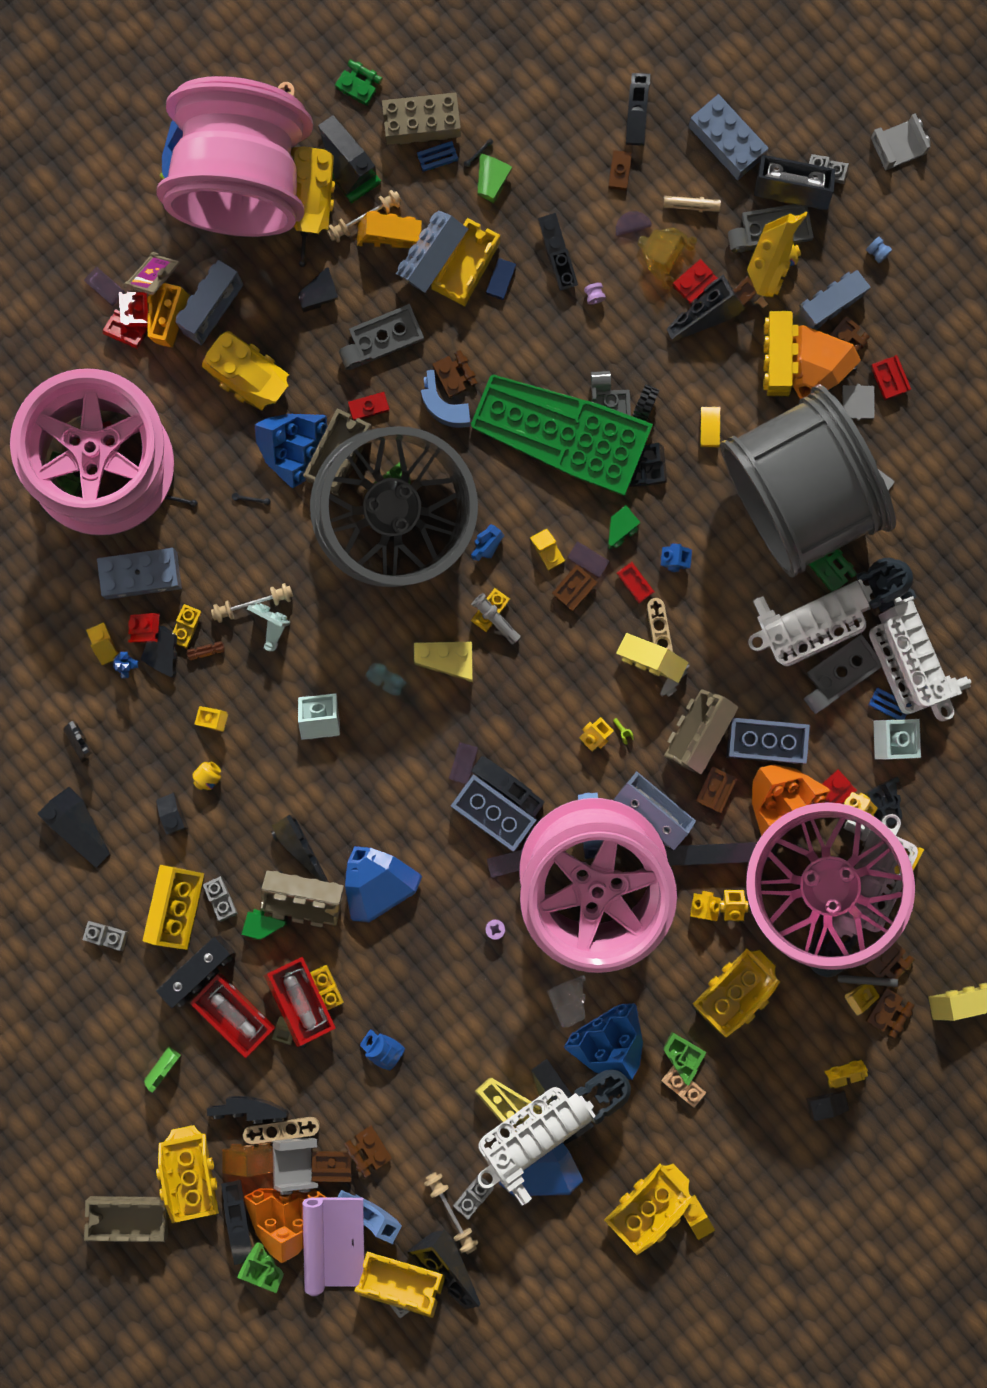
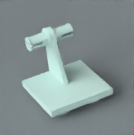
M262 603L249 605L248 610L268 620L264 648L268 651H274L278 646L277 642L285 626H288L290 621L286 620L287 616L282 613L269 611L270 607Z

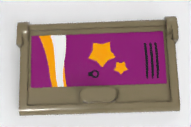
M151 252L149 258L123 284V287L126 290L133 291L134 289L154 295L180 265V262L159 256V253Z

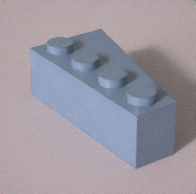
M858 270L851 274L847 272L840 278L841 281L838 283L836 281L832 282L826 291L820 290L813 296L814 299L811 301L807 299L799 305L800 310L793 317V325H804L815 330L819 329L828 319H833L843 309L845 310L863 297L871 288Z

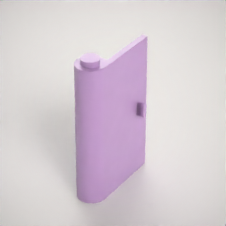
M363 1198L305 1199L302 1202L305 1292L310 1296H318L324 1291L325 1286L359 1285L364 1263Z

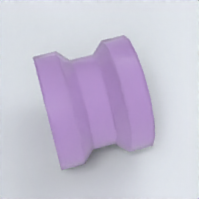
M602 283L590 284L584 288L585 293L588 295V304L600 303L606 299L605 294L602 292Z
M491 920L486 926V933L491 939H499L505 933V926L500 920Z

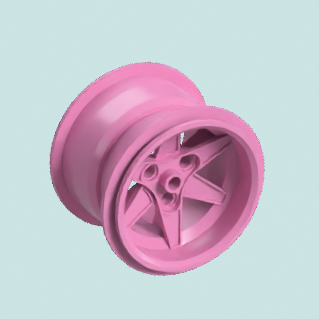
M218 76L187 81L168 96L166 101L167 113L183 131V137L173 149L168 177L163 179L157 186V197L170 215L186 224L203 230L248 237L271 236L284 233L293 228L296 221L299 222L303 218L305 210L303 203L296 196L297 167L291 156V148L310 136L313 130V120L297 98L284 90L262 82L244 78Z
M99 369L66 371L47 379L36 387L26 397L15 416L10 437V451L15 471L27 491L40 502L49 515L62 525L90 535L121 533L146 521L160 507L167 496L174 474L172 445L153 404L142 390L129 380L117 374ZM100 411L117 412L128 416V418L103 428ZM82 415L81 429L67 424L72 419ZM140 432L142 439V457L139 467L117 452L120 445L127 438ZM53 438H55L68 450L46 464L49 446ZM79 438L80 443L78 445H71L73 439ZM109 438L115 439L114 444L111 446L105 445ZM91 467H97L98 469L94 475L88 474ZM104 470L131 479L117 492L97 498ZM80 471L83 498L62 491L52 483V480L62 475Z
M587 798L575 800L554 809L542 818L533 828L524 844L520 859V903L523 920L533 940L552 959L579 971L594 973L612 972L641 961L662 942L675 915L677 903L676 883L668 863L665 847L658 832L638 811L623 803L609 799ZM603 840L591 866L565 852L570 847L582 842ZM617 844L635 854L644 868L633 872L614 870ZM555 862L571 880L572 884L554 894L545 895L546 878L551 866ZM580 870L588 872L583 877L577 875V872ZM620 878L621 882L614 885L611 883V880ZM648 886L641 900L632 909L621 896ZM590 902H594L597 904V906L593 909H589L586 907L587 904ZM580 906L579 922L571 920L557 911ZM603 912H606L614 919L600 923Z

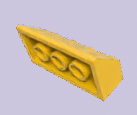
M165 865L159 866L143 936L144 942L158 946L188 949L204 873Z

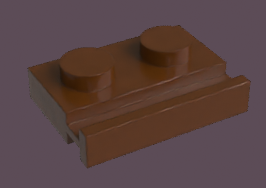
M576 565L552 592V595L573 612L598 582Z
M711 766L695 802L722 813L737 778Z
M312 1152L311 1181H352V1157H349L347 1152Z

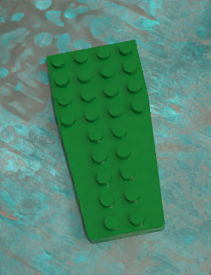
M497 375L489 377L471 422L472 428L570 476L623 496L627 493L653 424L606 406Z

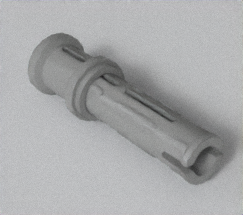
M484 593L480 594L471 605L473 607L476 606L483 614L482 617L489 619L507 640L514 644L520 638V635L497 612V607L485 598L486 595Z

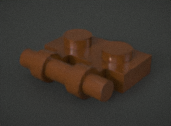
M847 316L830 334V336L848 343L850 340L854 341V347L857 352L866 346V341L870 338L865 332L860 337L857 332L861 327Z
M461 350L454 353L457 358L454 362H452L450 356H447L432 364L449 399L466 391L464 383L469 382L471 387L478 384L475 379L476 375L473 370L471 371L467 363L468 359ZM459 367H461L464 372V375L461 377L459 376L456 370Z
M895 942L883 954L869 961L864 967L875 977L883 978L885 975L887 978L898 979L899 982L901 975L905 971L908 972L910 970V965L915 960L910 955L903 960L901 956L906 951ZM897 962L900 966L892 973L890 969Z
M885 987L866 1021L883 1032L888 1025L892 1028L889 1036L895 1039L898 1033H901L904 1029L902 1026L907 1018L911 1017V1011L915 1005L908 1001L905 1007H902L900 1003L903 998ZM897 1010L901 1014L895 1023L891 1019Z
M372 1125L354 1136L357 1142L355 1146L351 1140L344 1143L348 1156L353 1158L357 1165L356 1169L363 1174L364 1178L371 1174L368 1169L370 1164L374 1170H377L392 1159ZM360 1149L363 1151L364 1155L367 1158L364 1161L358 1153Z

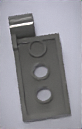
M792 204L743 212L741 216L744 228H736L728 232L731 252L739 253L755 250L765 224L790 213L797 216L808 212L794 233L793 244L812 241L814 237L808 206Z
M410 304L349 328L355 344L347 345L338 352L345 369L351 370L424 340V336ZM403 325L405 330L403 333H396L395 327ZM380 332H386L388 337L385 340H379L377 335Z
M610 371L591 372L592 402L631 416L630 390H611Z
M862 634L806 673L817 688L804 698L814 714L824 709L882 667L879 657ZM853 656L861 658L860 666L853 665ZM838 667L845 668L846 675L844 677L837 675L836 669Z

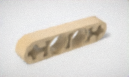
M653 598L647 604L652 641L657 645L658 640H666L668 643L667 649L673 652L664 602L659 598ZM653 602L661 606L658 609V615L663 614V617L652 619V616L656 615L655 610L650 608L653 606ZM655 621H662L664 629L657 631L654 628Z
M305 1117L251 1125L245 1129L243 1138L248 1144H259L275 1140L307 1137L318 1132L320 1123L315 1117ZM309 1121L316 1125L313 1131L305 1128L302 1130L303 1133H300L299 1122H302V1126L308 1125ZM288 1124L296 1126L297 1131L295 1134L291 1135L286 1132ZM273 1126L277 1129L275 1137L267 1135L268 1127ZM260 1128H263L264 1139H261L262 1135L255 1136L254 1140L247 1136L251 1129L254 1133L261 1132Z

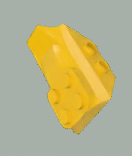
M305 146L291 148V156L297 167L296 196L303 203L305 211L303 218L299 222L296 221L293 227L296 231L319 234L322 229H329L330 211L333 210L334 201L331 200V193H334L335 181H332L334 156L324 149Z
M808 212L797 216L790 213L765 224L747 268L758 295L773 297L774 294L778 295L783 283L781 276L785 277L791 262L788 259L793 246L794 233Z
M230 331L219 336L207 352L202 363V367L220 383L219 386L226 392L232 391L235 394L234 397L241 403L245 401L260 410H263L268 404H275L288 387V373L275 365V361L270 356L260 354V350L255 345H248Z
M746 948L732 964L728 962L722 968L723 973L719 977L715 976L708 983L709 987L693 1005L724 1037H728L744 1023H750L755 1017L754 1013L758 1009L762 1010L769 1003L767 999L780 983L775 976L776 966L760 950L749 951Z
M195 1125L171 1130L168 1138L164 1142L159 1143V1168L156 1170L158 1181L161 1180L162 1185L160 1198L165 1203L171 1222L175 1223L219 1214L215 1190H217V1180L212 1176L214 1162L212 1157L209 1158L206 1134L200 1133Z
M659 1164L644 1180L642 1178L639 1179L633 1186L635 1189L630 1194H624L619 1200L620 1204L604 1219L636 1255L652 1246L656 1241L658 1243L661 1242L667 1235L665 1232L670 1227L674 1228L681 1221L680 1217L693 1199L689 1194V1179L674 1164L667 1166Z

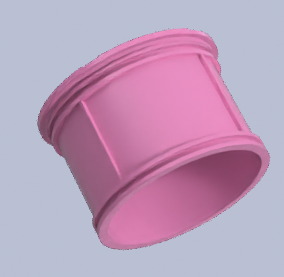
M816 803L797 808L775 821L761 836L753 850L747 871L746 883L749 905L762 932L782 953L810 967L829 970L847 969L865 964L877 958L889 949L902 934L913 909L915 898L914 874L904 847L891 830L880 820L850 805ZM840 818L829 840L824 845L814 819ZM845 819L856 822L853 854L848 861L830 856V848ZM811 820L821 846L822 858H818L815 854L804 822ZM802 824L809 851L780 838L794 827ZM861 825L878 835L882 841L858 856ZM776 843L809 858L811 864L806 867L802 876L794 875L771 852ZM885 843L889 847L867 866L855 870L854 866L879 846ZM891 851L897 861L901 875L870 870L869 868ZM767 857L790 879L761 881ZM871 875L902 881V892L871 898L860 895V877ZM793 883L800 885V889L793 891H761V884ZM762 894L790 895L769 919L763 904ZM803 897L807 906L812 909L811 915L807 919L778 932L773 925L774 921L796 898ZM901 897L900 907L894 922L870 904ZM859 903L871 909L890 923V928L887 930L862 914L855 904ZM848 911L855 919L860 952L849 955L832 925V916L843 915ZM821 914L824 915V926L815 954H811L808 951L815 924ZM860 917L885 932L876 943L866 949ZM811 923L805 951L797 948L783 937ZM827 928L844 956L826 957L818 955Z

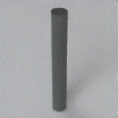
M838 975V982L898 987V979Z

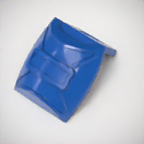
M369 1030L360 1043V1046L367 1052L365 1056L370 1061L389 1071L396 1065L405 1050L393 1038L383 1034L377 1035L373 1030ZM372 1037V1045L367 1046L368 1039Z

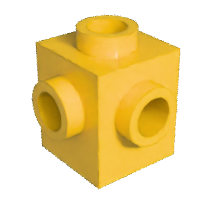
M600 717L593 724L589 722L582 729L584 733L579 738L593 751L597 747L601 749L609 742L606 738L614 730Z
M852 792L844 802L845 805L861 809L872 816L878 809L870 798L863 793L858 795Z
M724 890L723 901H720V913H723L724 921H744V914L748 913V901H745L744 890Z
M702 891V894L694 893L690 916L717 921L721 898L713 897L714 893Z

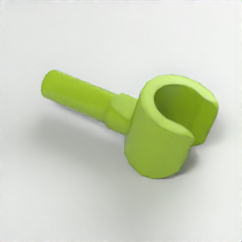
M615 718L613 722L621 732L622 741L628 744L626 737L629 736L634 740L631 730L625 729L618 719Z

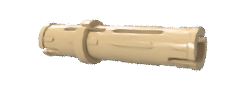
M664 196L663 208L720 212L721 200L704 199V197Z

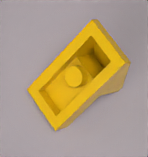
M547 529L530 537L548 571L565 562L556 545V540Z
M103 622L87 629L86 631L92 643L91 648L101 665L112 662L118 652L106 624Z
M199 706L194 725L222 732L224 731L228 714L222 710Z
M866 984L858 986L845 995L847 1002L856 1015L862 1014L880 997L873 985Z
M693 1195V1199L683 1215L697 1239L700 1240L715 1231L698 1199Z

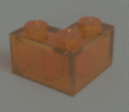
M259 1143L258 1147L231 1144L230 1148L222 1149L223 1173L244 1177L272 1173L273 1147L270 1146V1143Z

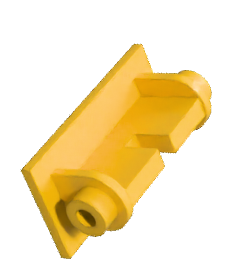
M862 1060L852 1061L849 1064L832 1067L830 1070L824 1071L829 1079V1087H834V1089L848 1085L846 1078H849L850 1082L854 1083L865 1080V1077H868V1069Z

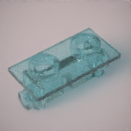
M373 663L365 675L368 677V680L378 686L384 681L385 684L382 689L393 696H398L401 688L406 685L401 676L390 673L384 665L379 663Z

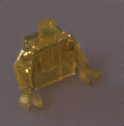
M674 227L662 230L656 229L649 238L641 236L638 240V246L643 248L642 254L645 264L655 277L663 280L662 286L665 289L670 288L666 284V280H670L671 283L674 282L673 277L666 276L665 274L670 273L684 248L688 251L694 250L695 247L689 242L697 243L695 237L687 238L685 233Z

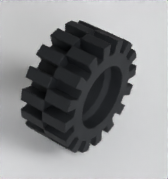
M645 384L632 416L647 421L660 390Z

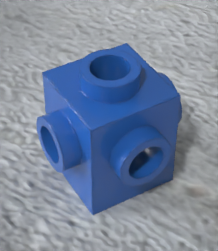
M670 544V547H662L661 566L668 568V571L679 572L680 569L691 568L692 549L682 547L681 544Z

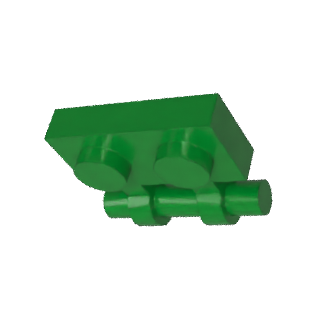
M349 60L347 66L353 70L351 73L344 70L337 80L335 88L367 106L376 93V88L372 86L373 82L381 84L383 78L377 75L376 71H370L363 67L362 63ZM362 74L367 79L363 81L358 78V75Z
M840 549L833 551L830 557L826 555L809 564L810 568L830 592L838 590L848 582L844 576L845 573H848L851 578L857 574L853 569V564L851 562L848 563ZM835 559L843 567L841 570L833 563Z

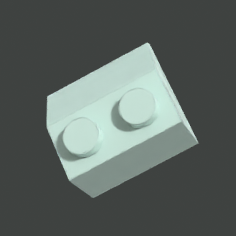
M336 693L298 698V724L302 740L340 735Z
M919 719L875 720V759L921 758Z

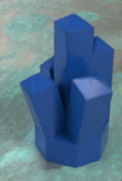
M490 524L486 530L478 534L477 539L474 541L477 548L471 554L472 559L479 561L482 556L492 558L499 543L505 537L503 532Z
M120 652L113 659V667L115 671L120 672L121 679L129 678L128 671L138 668V661L132 659L128 652Z

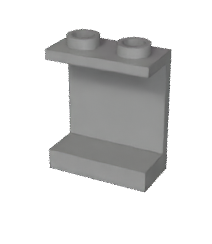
M916 113L911 116L909 121L885 131L881 127L875 129L871 136L885 171L925 155L931 147L930 139L925 135L922 121L917 118Z
M304 1137L273 1141V1184L275 1190L280 1191L281 1194H292V1190L310 1192L311 1188H318V1183L311 1181V1148L317 1147V1139Z

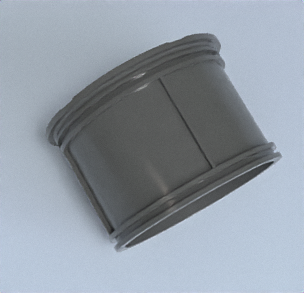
M818 384L812 387L810 394L800 399L799 405L738 438L732 436L728 438V441L724 440L720 443L723 460L743 505L767 548L790 577H795L798 573L804 572L807 565L865 534L873 535L881 530L889 532L896 527V516L890 494L866 442L840 402L822 385Z
M400 426L386 427L359 433L344 441L331 452L320 467L315 478L310 498V515L318 543L327 557L341 571L354 579L370 585L398 587L429 580L444 572L457 561L472 538L478 515V499L475 483L467 465L448 443L420 429ZM380 440L375 470H373L357 448ZM385 440H396L402 471L400 479H384L381 475L380 468ZM401 441L424 449L423 453L408 471ZM353 451L373 475L377 483H371L362 475L350 457ZM429 452L432 455L417 479L410 485L408 481L411 472L424 455ZM346 458L361 480L335 477ZM434 458L442 464L450 477L420 481ZM332 482L363 486L368 490L363 500V506H352L330 494ZM445 483L453 484L454 494L427 508L421 507L420 497L417 493L420 487ZM456 498L457 516L455 523L430 513ZM329 499L351 512L330 519ZM364 514L365 517L356 523L335 529L331 526V522L352 515ZM420 515L429 516L453 525V532L428 525L419 517ZM369 525L374 531L381 534L380 541L362 559L356 562L348 554L360 530ZM414 526L419 528L433 558L426 565L402 542V534L409 532ZM356 527L344 551L334 532ZM425 528L451 535L449 541L438 555ZM390 536H394L393 575H387L386 546ZM382 547L383 574L374 573L361 566ZM398 547L420 568L396 575Z

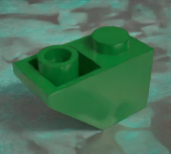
M626 505L610 519L609 549L613 547L618 548L625 542L623 539L629 535L631 537L639 531L638 527L641 522Z
M254 909L253 912H247L242 935L261 940L287 925V921L266 916L264 911Z

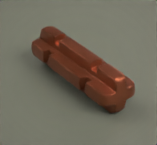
M220 641L214 643V645L208 644L197 647V649L187 650L188 659L194 660L197 657L202 658L213 655L215 652H224V644Z

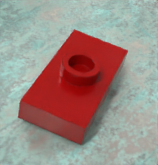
M385 392L348 402L353 421H356L357 418L363 419L390 411Z
M633 562L616 573L639 604L654 593V590Z

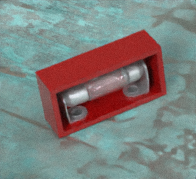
M303 957L264 975L297 1047L336 1028Z
M221 973L217 974L190 1002L245 1058L276 1028Z

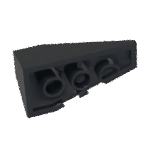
M334 115L318 125L326 151L334 156L333 174L335 181L346 196L377 175L374 163Z
M724 274L707 285L703 290L705 293L698 300L695 298L691 302L692 307L687 312H682L667 328L673 342L726 322L745 310L740 298Z
M71 787L66 788L52 798L37 813L56 833L96 868L110 855L101 834L94 824L92 816H90L84 800Z
M288 815L272 825L273 831L271 833L275 841H280L319 881L329 882L295 816Z
M548 1059L531 1070L539 1096L553 1087L560 1088L568 1099L573 1096ZM551 1096V1098H549V1100L546 1101L547 1105H549V1103L553 1100H556L557 1096ZM592 1121L562 1143L565 1145L583 1135L594 1126Z
M445 1230L429 1234L407 1252L418 1267L443 1274L445 1277L443 1285L448 1288V1294L465 1309L480 1306L481 1303L457 1246Z

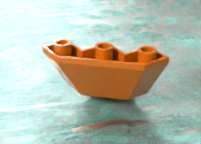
M798 326V336H793V343H798V355H793V362H798V374H792V385L799 399L807 397L810 394L811 388L818 384L824 386L827 390L836 386L861 361L854 345L810 327Z
M776 764L759 768L753 779L752 805L761 836L775 821L785 814L806 805L824 803L830 790L798 769Z
M259 1188L244 1196V1202L256 1235L268 1253L281 1263L298 1255L304 1248L302 1202L308 1198H327L315 1189H311L310 1192L292 1190V1194H281L280 1191L275 1189Z

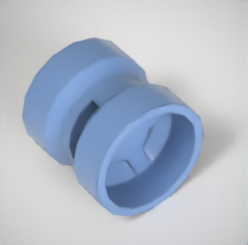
M878 237L867 247L866 251L869 254H873L875 260L881 263L892 252V249L886 246L883 240Z

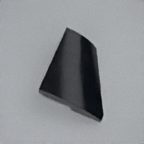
M329 267L325 268L298 293L303 313L321 308L322 304L339 300Z
M659 442L645 445L629 487L667 483L664 446Z
M159 626L158 633L155 635L157 642H148L140 660L167 676L175 677L176 671H173V659H176L177 655L175 650L177 635L165 626Z
M71 721L63 728V731L83 763L89 760L88 756L92 752L86 744V738L78 724Z
M894 777L864 793L878 808L873 816L880 821L890 814L898 816L900 820L902 819V810L900 809L901 797L897 795L896 783H899L898 777ZM892 817L886 820L887 827L896 823V820Z

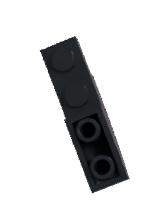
M632 73L626 145L645 146L651 74Z
M556 213L538 218L543 244L559 290L562 291L578 286Z
M484 756L480 757L471 770L473 774L498 793L504 795L531 817H535L545 803L530 788Z
M228 1096L225 1105H214L207 1108V1116H213V1119L225 1118V1115L232 1114V1117H243L244 1113H247V1121H252L253 1124L264 1123V1119L280 1122L284 1121V1118L289 1115L288 1110L275 1103L248 1096Z
M237 1180L221 1184L234 1265L244 1263L252 1250L242 1182Z

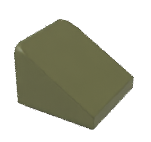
M280 1016L272 1039L291 1045L293 1038L284 1018Z

